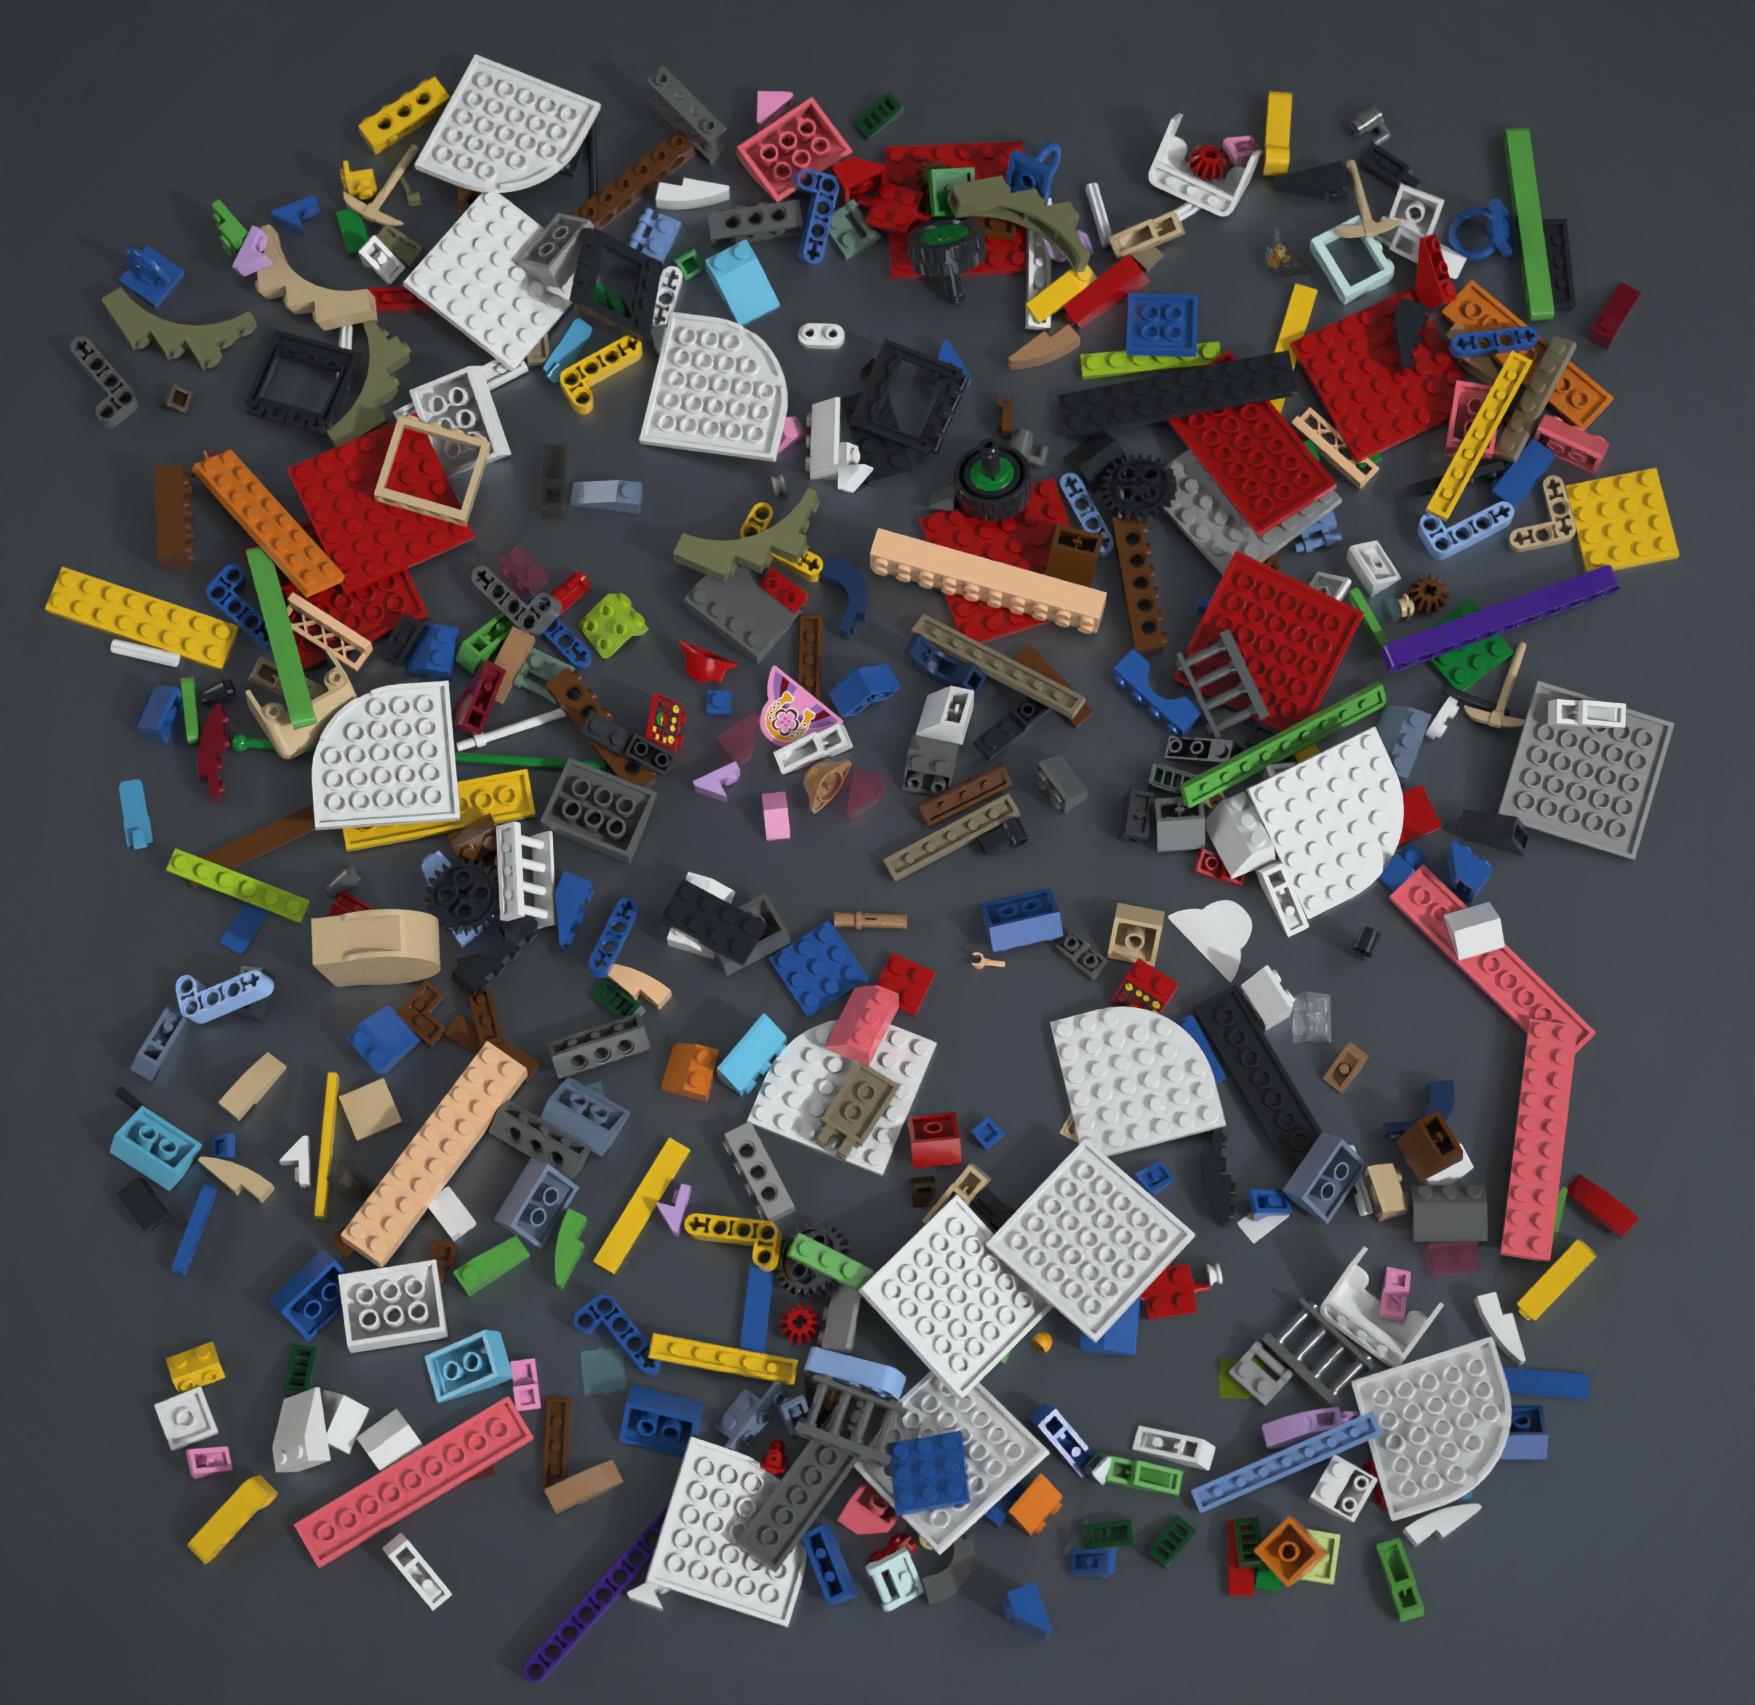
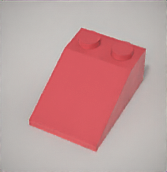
M1456 380L1444 455L1452 457L1456 455L1492 386ZM1497 429L1480 461L1490 463L1494 452Z

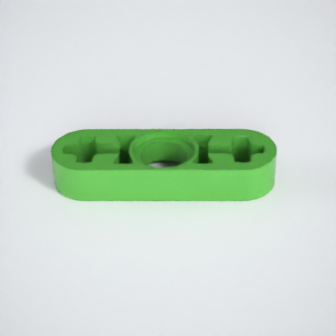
M194 677L181 678L188 744L200 743L201 734Z

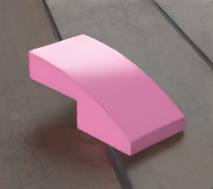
M1392 1267L1386 1268L1378 1318L1403 1322L1406 1298L1410 1287V1271Z
M535 1358L510 1361L517 1411L541 1408Z

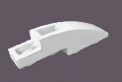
M1383 216L1380 222L1389 221L1392 219ZM1401 224L1389 231L1373 236V238L1389 246L1390 250L1418 263L1420 238L1423 236ZM1440 244L1444 261L1448 266L1449 276L1457 279L1467 258Z

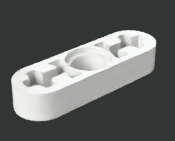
M675 266L665 268L661 274L651 328L666 324L667 329L670 312L674 311L683 282L682 272ZM675 274L676 279L673 280L671 288H669L668 277ZM662 294H669L672 297V301L668 304H662L659 301V297ZM659 309L663 310V321H660L659 324H655V319L658 318L660 313Z

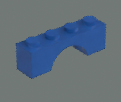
M1132 649L1113 668L1114 681L1121 688L1126 687L1136 702L1145 704L1149 708L1148 712L1155 719L1158 720L1160 718L1166 724L1165 727L1171 734H1178L1184 737L1201 719L1203 711L1186 696L1170 700L1156 695L1150 688L1147 679L1150 663Z

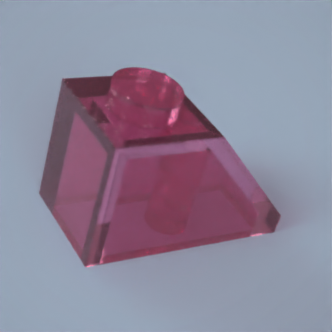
M757 712L717 737L719 747L731 763L736 761L737 764L743 765L752 758L751 755L754 754L760 724V717Z
M859 769L854 770L846 810V821H852L879 803L880 796L885 795L887 782H883V774Z

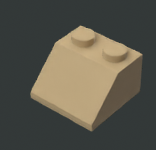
M1117 903L1107 958L1135 963L1140 958L1154 967L1165 912Z
M1393 1163L1368 1166L1363 1177L1378 1222L1406 1214L1409 1209L1408 1206L1411 1204L1407 1192H1403L1400 1186L1402 1177L1399 1169H1394Z

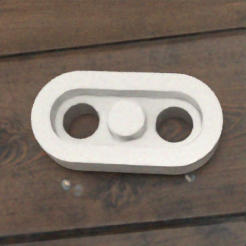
M807 323L801 326L798 331L799 343L803 347L810 349H837L842 346L845 339L844 330L837 324ZM807 332L814 333V335L811 337H808L805 334ZM835 332L837 336L830 337L829 334Z
M1449 696L1425 734L1432 740L1436 736L1441 738L1447 728L1444 725L1448 718L1453 719L1460 708L1457 706L1458 700Z

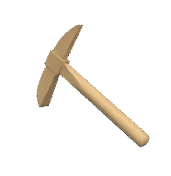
M414 144L410 146L371 204L366 205L348 193L343 192L345 204L351 210L371 222L374 221L389 226L403 225V222L380 212L379 208L419 151L418 146Z
M1354 160L1347 161L1346 165L1363 219V225L1335 227V234L1343 238L1371 237L1398 226L1403 221V218L1375 223V220H1372Z
M1524 642L1517 643L1495 711L1490 713L1464 705L1465 713L1470 719L1500 729L1501 727H1523L1524 719L1505 716L1504 712L1526 649Z

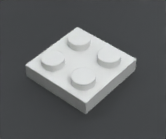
M201 1386L154 1405L172 1452L219 1433Z

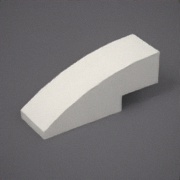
M688 178L683 179L682 186L659 182L656 208L688 210L715 205L729 199L730 189L727 185Z
M1555 699L1548 701V725L1625 728L1626 704L1589 700Z
M838 723L819 733L813 732L773 753L782 774H786L816 764L826 758H831L853 748L845 726Z
M1496 1292L1477 1296L1474 1302L1487 1331L1494 1338L1495 1343L1517 1365H1522L1526 1358L1513 1313L1502 1314Z
M1479 1503L1447 1507L1418 1519L1407 1526L1402 1532L1414 1547L1433 1533L1436 1534L1439 1540H1442L1476 1514L1482 1507Z

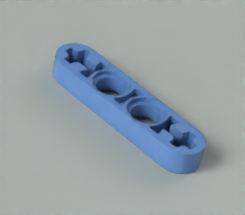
M1074 473L1063 475L1060 479L1059 488L1081 529L1095 534L1101 532L1103 542L1108 541L1107 548L1101 547L1100 556L1110 554L1114 546L1113 537L1081 479ZM1067 480L1071 483L1075 482L1074 490L1076 494L1074 496L1072 489L1065 487ZM1084 499L1088 506L1086 509L1079 510L1075 507V501ZM1089 519H1095L1098 521L1099 526L1091 530L1086 527L1085 523Z

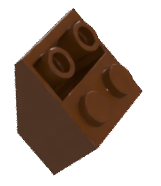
M1057 524L1045 575L1091 588L1103 543V535Z
M491 813L448 835L452 848L459 860L463 857L465 864H468L469 860L473 858L474 865L476 866L482 861L483 870L489 866L491 867L490 875L498 872L496 826L498 825Z
M1439 1110L1416 1121L1396 1140L1398 1147L1419 1182L1463 1160V1150Z

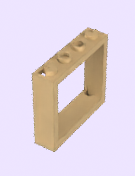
M411 415L399 416L375 489V501L466 527L491 449L490 442L481 435H474L473 437L465 435V432L460 429H444L442 425L436 422L429 421L427 424L420 422L417 417ZM404 428L480 450L461 510L385 488Z

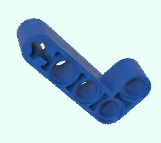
M803 169L797 171L792 177V184L795 189L812 194L798 250V257L802 263L811 265L820 262L823 258L839 191V181L833 175L811 169ZM802 174H806L809 178L807 186L802 185L800 182ZM824 180H828L831 184L829 192L824 191L822 188ZM819 202L823 203L826 207L823 215L817 211ZM814 225H817L821 230L819 237H814L811 232ZM809 241L818 242V244L813 245V243H809ZM807 250H811V252L814 253L815 256L810 258V255L807 254Z
M237 564L227 565L206 588L210 604L230 622L239 626V629L262 649L273 653L270 640H266L263 634L265 631V634L268 636L264 617L237 595L246 585V578L242 568ZM233 574L240 575L236 581L228 580ZM217 591L224 592L220 598L212 597ZM234 606L241 607V610L237 613L230 612V609ZM253 620L259 622L254 628L247 627L248 623Z
M600 1294L576 1312L573 1320L575 1328L580 1334L589 1335L604 1325L643 1375L654 1377L660 1372L661 1361H654V1359L648 1358L650 1344L610 1295ZM603 1301L611 1304V1309L607 1312L598 1310V1305ZM587 1316L592 1319L588 1327H581L578 1324L582 1317ZM618 1320L626 1323V1328L622 1331H615L613 1329L614 1323ZM637 1339L642 1343L641 1347L638 1350H630L628 1348L629 1342ZM644 1353L650 1362L654 1361V1368L651 1369L649 1366L645 1368V1360L642 1357Z

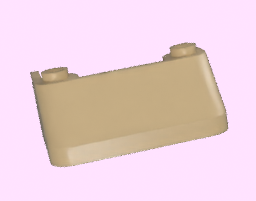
M329 646L324 648L327 665L330 668V671L324 677V683L328 691L311 700L317 724L294 730L290 715L282 705L270 703L261 708L251 691L247 690L245 692L250 711L277 753L284 759L295 758L317 746L321 734L334 715L350 701L358 698L346 672Z

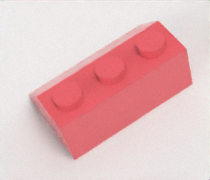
M1545 414L1534 436L1535 440L1555 453L1556 458L1593 475L1596 474L1609 446V443L1601 436H1592L1585 433L1581 427L1576 425L1570 426L1554 415L1548 416Z
M878 985L855 987L825 1045V1049L869 1066L899 1008V994Z

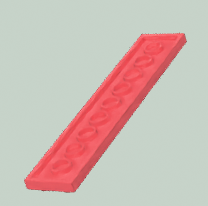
M1424 864L1390 895L1389 900L1525 1033L1528 1031L1530 1019L1578 1026L1575 1054L1596 1034L1506 944L1504 948L1458 961L1443 916L1468 907Z
M1530 1019L1528 1023L1500 1255L1549 1262L1551 1258L1578 1026L1537 1019Z
M507 1396L295 1523L294 1526L318 1568H321L534 1440L510 1397Z

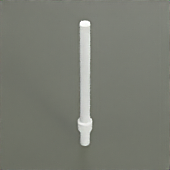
M560 708L487 733L482 732L481 735H473L474 737L456 742L458 751L474 746L479 748L487 745V742L566 717V714Z

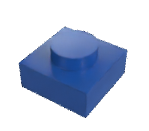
M708 690L707 716H731L732 691Z
M989 1116L970 1131V1134L985 1151L1005 1136Z
M225 1133L213 1136L211 1158L222 1160L234 1159L235 1134Z

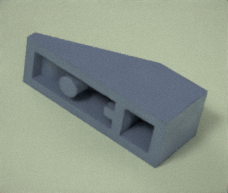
M625 480L573 482L570 506L640 514L643 496L642 483Z
M168 1003L137 1053L130 1068L131 1071L152 1081L188 1019L181 1014L180 1009Z
M803 1395L788 1397L781 1404L777 1405L780 1416L792 1439L799 1437L792 1434L795 1424L798 1421L802 1422L803 1419L806 1420L809 1412Z

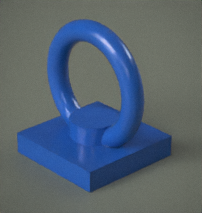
M1047 143L1039 150L1035 158L1016 149L1010 154L1005 182L1010 186L1011 193L1036 188L1040 197L1044 199L1045 206H1047L1052 179L1061 158V148L1058 143ZM1052 152L1049 165L1044 164V159Z
M1499 198L1490 200L1491 211L1482 207L1469 208L1458 214L1452 221L1448 231L1450 247L1453 251L1466 257V260L1486 258L1497 248L1505 259L1515 257L1511 215ZM1472 217H1484L1488 220L1487 229L1491 241L1486 247L1478 251L1465 250L1457 239L1458 230L1462 223Z
M148 245L143 250L134 246H128L124 253L131 265L118 281L156 309L185 273L184 270Z

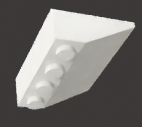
M468 366L409 390L421 422L427 424L429 421L436 422L442 425L444 429L451 430V428H456L464 431L465 435L472 437L474 435H481L487 438L491 449L486 464L511 455L481 366ZM428 435L447 477L475 467L479 449Z
M436 1260L338 1275L347 1347L350 1353L448 1338Z

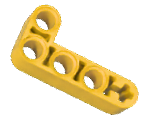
M1269 91L1263 176L1278 177L1286 175L1288 171L1292 93Z
M626 335L562 371L560 375L561 388L576 413L585 415L592 411L594 403L589 389L591 386L641 359L643 353L642 342ZM611 356L617 358V360L612 363L606 361V359ZM588 368L597 369L593 374L585 372ZM568 379H575L577 381L573 385L565 383ZM579 398H587L588 402L579 404L577 400Z
M763 502L753 507L741 527V538H745V535L749 532L758 534L771 528L773 524V509L769 504ZM760 513H766L769 517L765 520H760L756 516ZM807 551L805 557H800L797 564L773 554L771 562L809 582H817L821 579L823 561L812 552ZM814 566H817V569H813L812 571H809V568H813Z
M693 1213L685 1219L684 1227L693 1239L754 1246L753 1261L760 1270L770 1272L777 1267L782 1234L773 1222ZM699 1222L703 1227H697L695 1231L693 1226H697ZM724 1224L727 1226L724 1233L716 1234V1228L719 1225ZM749 1227L750 1233L745 1237H741V1229ZM767 1230H774L775 1233L771 1239L766 1240L763 1238ZM771 1254L769 1262L760 1263L762 1255Z
M261 1475L249 1478L193 1537L187 1547L204 1564H207L257 1510L265 1508L276 1498L278 1492Z

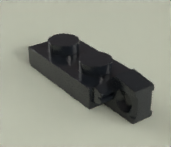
M1375 143L1370 145L1359 160L1361 165L1396 188H1400L1401 184L1417 190L1420 188L1421 181L1413 177L1414 172L1410 170L1411 167Z

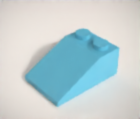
M746 239L705 260L707 274L738 324L744 326L780 307V303Z
M483 1330L424 1356L438 1403L491 1388L513 1378L499 1331Z

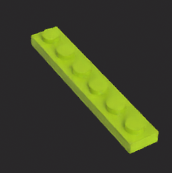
M1219 342L1197 344L1196 357L1126 355V350L1080 354L1082 380L1204 367L1220 357L1221 352Z
M176 848L166 869L171 874L300 924L310 904V900Z

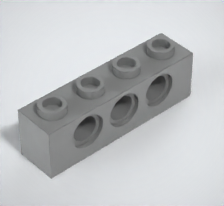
M751 1121L725 1133L726 1141L723 1142V1146L728 1155L733 1154L736 1163L733 1165L739 1177L744 1175L748 1183L744 1185L750 1198H756L759 1204L756 1206V1210L762 1220L766 1218L767 1221L774 1222L794 1212L795 1206ZM744 1147H749L753 1150V1154L750 1157H743L740 1155V1150ZM756 1168L762 1169L764 1171L763 1177L759 1179L753 1178L751 1176L752 1170ZM765 1190H772L775 1193V1197L771 1200H765L761 1195Z

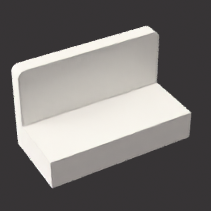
M449 1186L441 1190L428 1206L453 1241L476 1226V1221Z

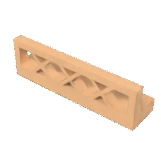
M1311 407L1301 417L1297 416L1291 422V428L1304 441L1312 440L1316 451L1358 489H1361L1379 471V467L1367 458L1359 462L1366 463L1372 469L1365 475L1355 466L1356 462L1353 457L1352 460H1347L1338 452V449H1348L1336 429ZM1309 416L1318 422L1317 430H1313L1305 423ZM1331 433L1335 437V445H1330L1321 437V434Z
M292 592L287 599L289 603L287 607L288 616L295 610L302 614L303 622L291 623L292 631L325 651L324 648L328 647L326 638L338 637L341 639L342 647L331 649L337 660L357 672L373 650L371 642ZM319 625L322 629V635L311 636L308 634L307 626ZM356 649L362 654L356 663H353L347 659L346 651Z

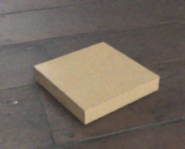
M384 1078L339 1096L357 1142L402 1124Z

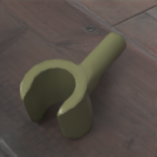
M401 178L399 181L405 190L409 206L421 205L419 191L411 193L405 178Z

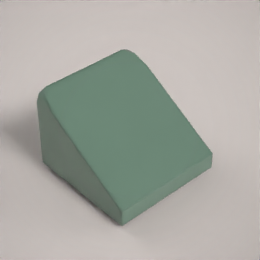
M1100 1451L1083 1467V1470L1095 1482L1103 1486L1106 1481L1111 1458Z

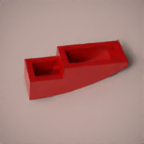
M1581 1174L1567 1188L1566 1195L1600 1225H1605L1619 1239H1622L1639 1220L1638 1216L1616 1198Z

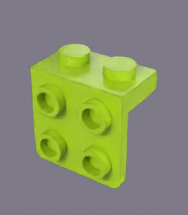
M622 593L607 594L579 622V628L604 659L610 658L631 636L644 635L649 630L643 616L634 610L630 599Z

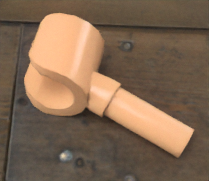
M980 952L972 954L975 958H981L980 963H971L975 969H981L985 965L1005 967V961L984 958Z

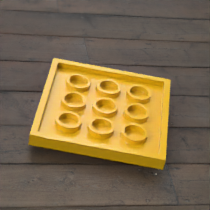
M1657 468L1565 486L1586 572L1606 565H1611L1615 571L1679 557L1680 554Z

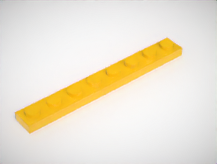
M1511 351L1428 504L1427 512L1447 522L1533 362L1532 360Z

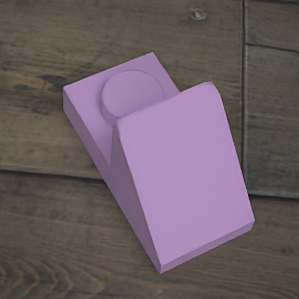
M253 225L232 265L244 277L273 264L267 255L261 253L267 245L268 236L260 228Z
M736 761L694 780L693 788L695 792L727 802V796L721 785H730L738 780L737 777L740 776V769Z
M682 1183L680 1190L675 1189L672 1204H675V1207L656 1202L657 1209L672 1234L676 1237H679L691 1194V1186Z

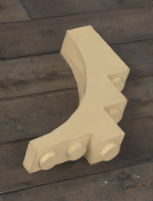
M270 224L261 226L262 231L268 236L264 254L267 255L273 264L257 271L258 279L255 280L257 292L261 293L266 300L284 297L286 308H289L295 315L312 312L314 322L318 323L324 331L377 319L375 297L368 289L355 291L331 290L316 286L301 278L287 263L281 249L277 231Z

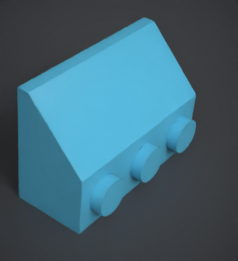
M762 1014L717 1067L718 1079L740 1097L744 1092L748 1094L756 1085L755 1079L760 1074L765 1075L772 1066L771 1060L775 1056L779 1057L787 1048V1037L766 1014Z
M141 1106L114 1135L110 1153L170 1191L184 1176L201 1149L202 1144L144 1106Z

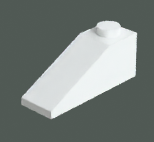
M1276 859V861L1255 869L1261 887L1287 937L1309 928L1284 863Z
M1143 1426L1138 1427L1132 1447L1134 1451L1207 1471L1210 1469L1216 1448L1204 1439Z
M399 1533L382 1548L432 1610L452 1595L402 1533Z

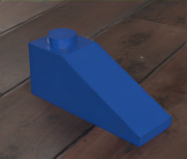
M1044 1402L1027 1420L1062 1459L1083 1478L1087 1474L1083 1467L1095 1455L1054 1407Z

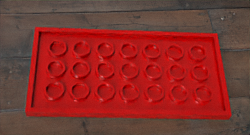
M1229 350L1205 366L1235 361L1237 359ZM1270 400L1215 412L1210 411L1205 414L1190 415L1189 417L1169 419L1167 421L1257 537L1265 534L1336 489L1334 480Z

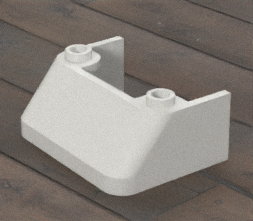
M1178 113L1169 123L1148 174L1149 181L1155 187L1218 216H1227L1235 209L1249 184L1262 151L1258 149L1251 155L1246 168L1236 166L1230 169L1225 179L1220 177L1219 180L1213 179L1210 182L1208 179L1201 180L1199 176L1194 177L1193 172L1189 170V163L1184 160L1187 154V145L1184 140L1174 136L1183 114Z
M1364 1246L1322 1303L1320 1313L1330 1324L1390 1367H1397L1406 1359L1444 1304L1440 1302L1429 1317L1420 1311H1410L1402 1323L1378 1318L1380 1301L1364 1290L1369 1283V1277L1357 1265L1368 1250Z

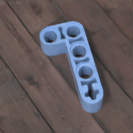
M1498 502L1447 529L1440 518L1427 513L1422 516L1417 532L1429 554L1436 560H1444L1507 528L1512 521L1514 508L1508 502ZM1483 522L1487 525V528L1480 529L1476 523ZM1430 523L1435 529L1427 530L1424 524ZM1456 533H1464L1467 539H1459ZM1442 543L1447 549L1439 550L1435 544Z
M250 970L206 989L202 982L192 976L183 975L177 980L175 989L181 1014L197 1024H203L269 996L274 989V982L262 972Z
M811 1347L804 1371L811 1375L816 1374L819 1376V1373H824L832 1376L833 1381L848 1385L854 1383L859 1388L874 1391L883 1398L897 1401L900 1400L906 1381V1376L893 1367L818 1347Z

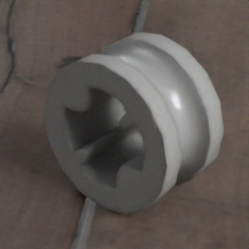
M779 474L777 478L771 476L770 479L775 497H778L780 493L786 495L787 490L783 475Z

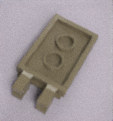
M858 1062L822 1116L820 1127L823 1129L816 1139V1144L825 1148L834 1134L844 1141L837 1151V1157L845 1161L853 1147L858 1149L859 1146L862 1147L901 1085L873 1068Z

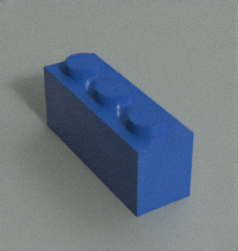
M1533 438L1529 444L1526 443L1517 462L1509 461L1505 466V470H1503L1505 472L1501 479L1497 477L1489 487L1492 490L1489 499L1495 503L1508 502L1515 511L1553 463L1556 454Z
M821 1525L806 1532L802 1536V1540L827 1604L837 1606L859 1596L832 1527Z

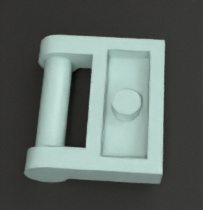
M905 1547L880 1561L871 1562L866 1566L869 1576H872L882 1601L880 1604L883 1611H891L925 1592L909 1552ZM885 1570L888 1571L897 1595L893 1597L890 1596L881 1574Z

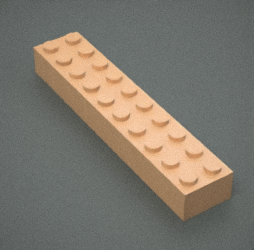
M880 528L877 529L870 552V569L878 575L886 576L889 574L896 576V579L899 581L917 582L921 587L927 589L935 587L948 595H955L956 593L963 595L969 601L976 602L980 600L987 602V605L994 608L1002 606L1009 608L1015 614H1030L1037 620L1046 621L1047 619L1054 621L1055 624L1061 627H1076L1080 632L1086 634L1098 632L1105 609L1106 592Z
M487 1041L342 1232V1242L379 1268H383L428 1209L433 1199L437 1197L492 1124L498 1109L507 1100H510L525 1080L527 1068Z

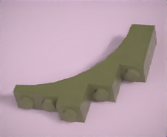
M1002 175L951 186L947 202L955 218L969 216L993 217L1024 226L1054 245L1068 260L1075 273L1084 272L1090 255L1080 239L1078 230L1075 229L1079 222V214L1073 208L1070 201L1045 206L1044 199L1040 197L1036 188L1011 193L1010 186L1006 184Z
M121 287L101 299L104 308L133 351L146 347L154 339L167 360L178 358L184 354L186 349H189L202 370L207 367L212 368L219 363L220 359H222L221 348L230 347L236 339L251 334L254 328L257 327L255 318L250 311L234 319L208 325H186L167 321L145 311Z
M378 318L361 322L369 341L370 361L368 375L363 390L353 407L339 422L332 426L331 430L328 429L326 431L328 439L334 448L388 425L387 419L389 417L382 406L400 395L398 390L400 383L393 373L411 362L409 357L411 350L405 341L400 342L397 336L391 339L384 327L380 329L376 323Z
M808 488L799 504L788 516L773 527L756 535L736 540L718 541L701 539L683 533L673 552L674 561L726 583L729 576L733 577L737 564L762 573L764 567L768 568L771 564L773 554L797 564L800 557H805L809 548L806 535L803 534L806 533L810 521L808 518L810 514H815L820 503L817 500V491Z

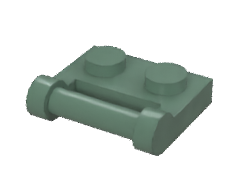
M855 199L850 200L845 206L833 212L828 233L845 260L875 243L881 237L877 230H873L872 227L866 225V218L859 210V205ZM850 213L866 234V237L863 239L860 238L846 218Z
M532 648L513 685L518 688L524 687L549 699L550 703L557 705L546 690V687L527 679V676L530 674L548 682L567 667L572 672L575 671V667Z

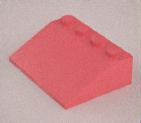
M811 97L739 145L736 157L757 183L778 203L797 190L792 184V177L797 171L811 169L824 172L838 160L845 158L853 151L813 97ZM802 174L800 177L802 185L809 182L806 174Z

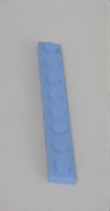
M1371 1411L1190 1491L1200 1513H1203L1380 1436L1383 1432L1374 1412Z

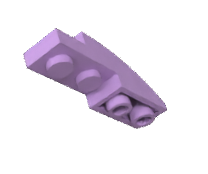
M1339 1407L1311 1410L1262 1425V1432L1267 1449L1286 1448L1358 1418L1361 1414L1360 1411L1340 1412Z

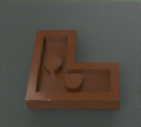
M426 979L399 1009L397 1014L420 1039L432 1048L447 1031V1027L430 1014L445 998V994Z

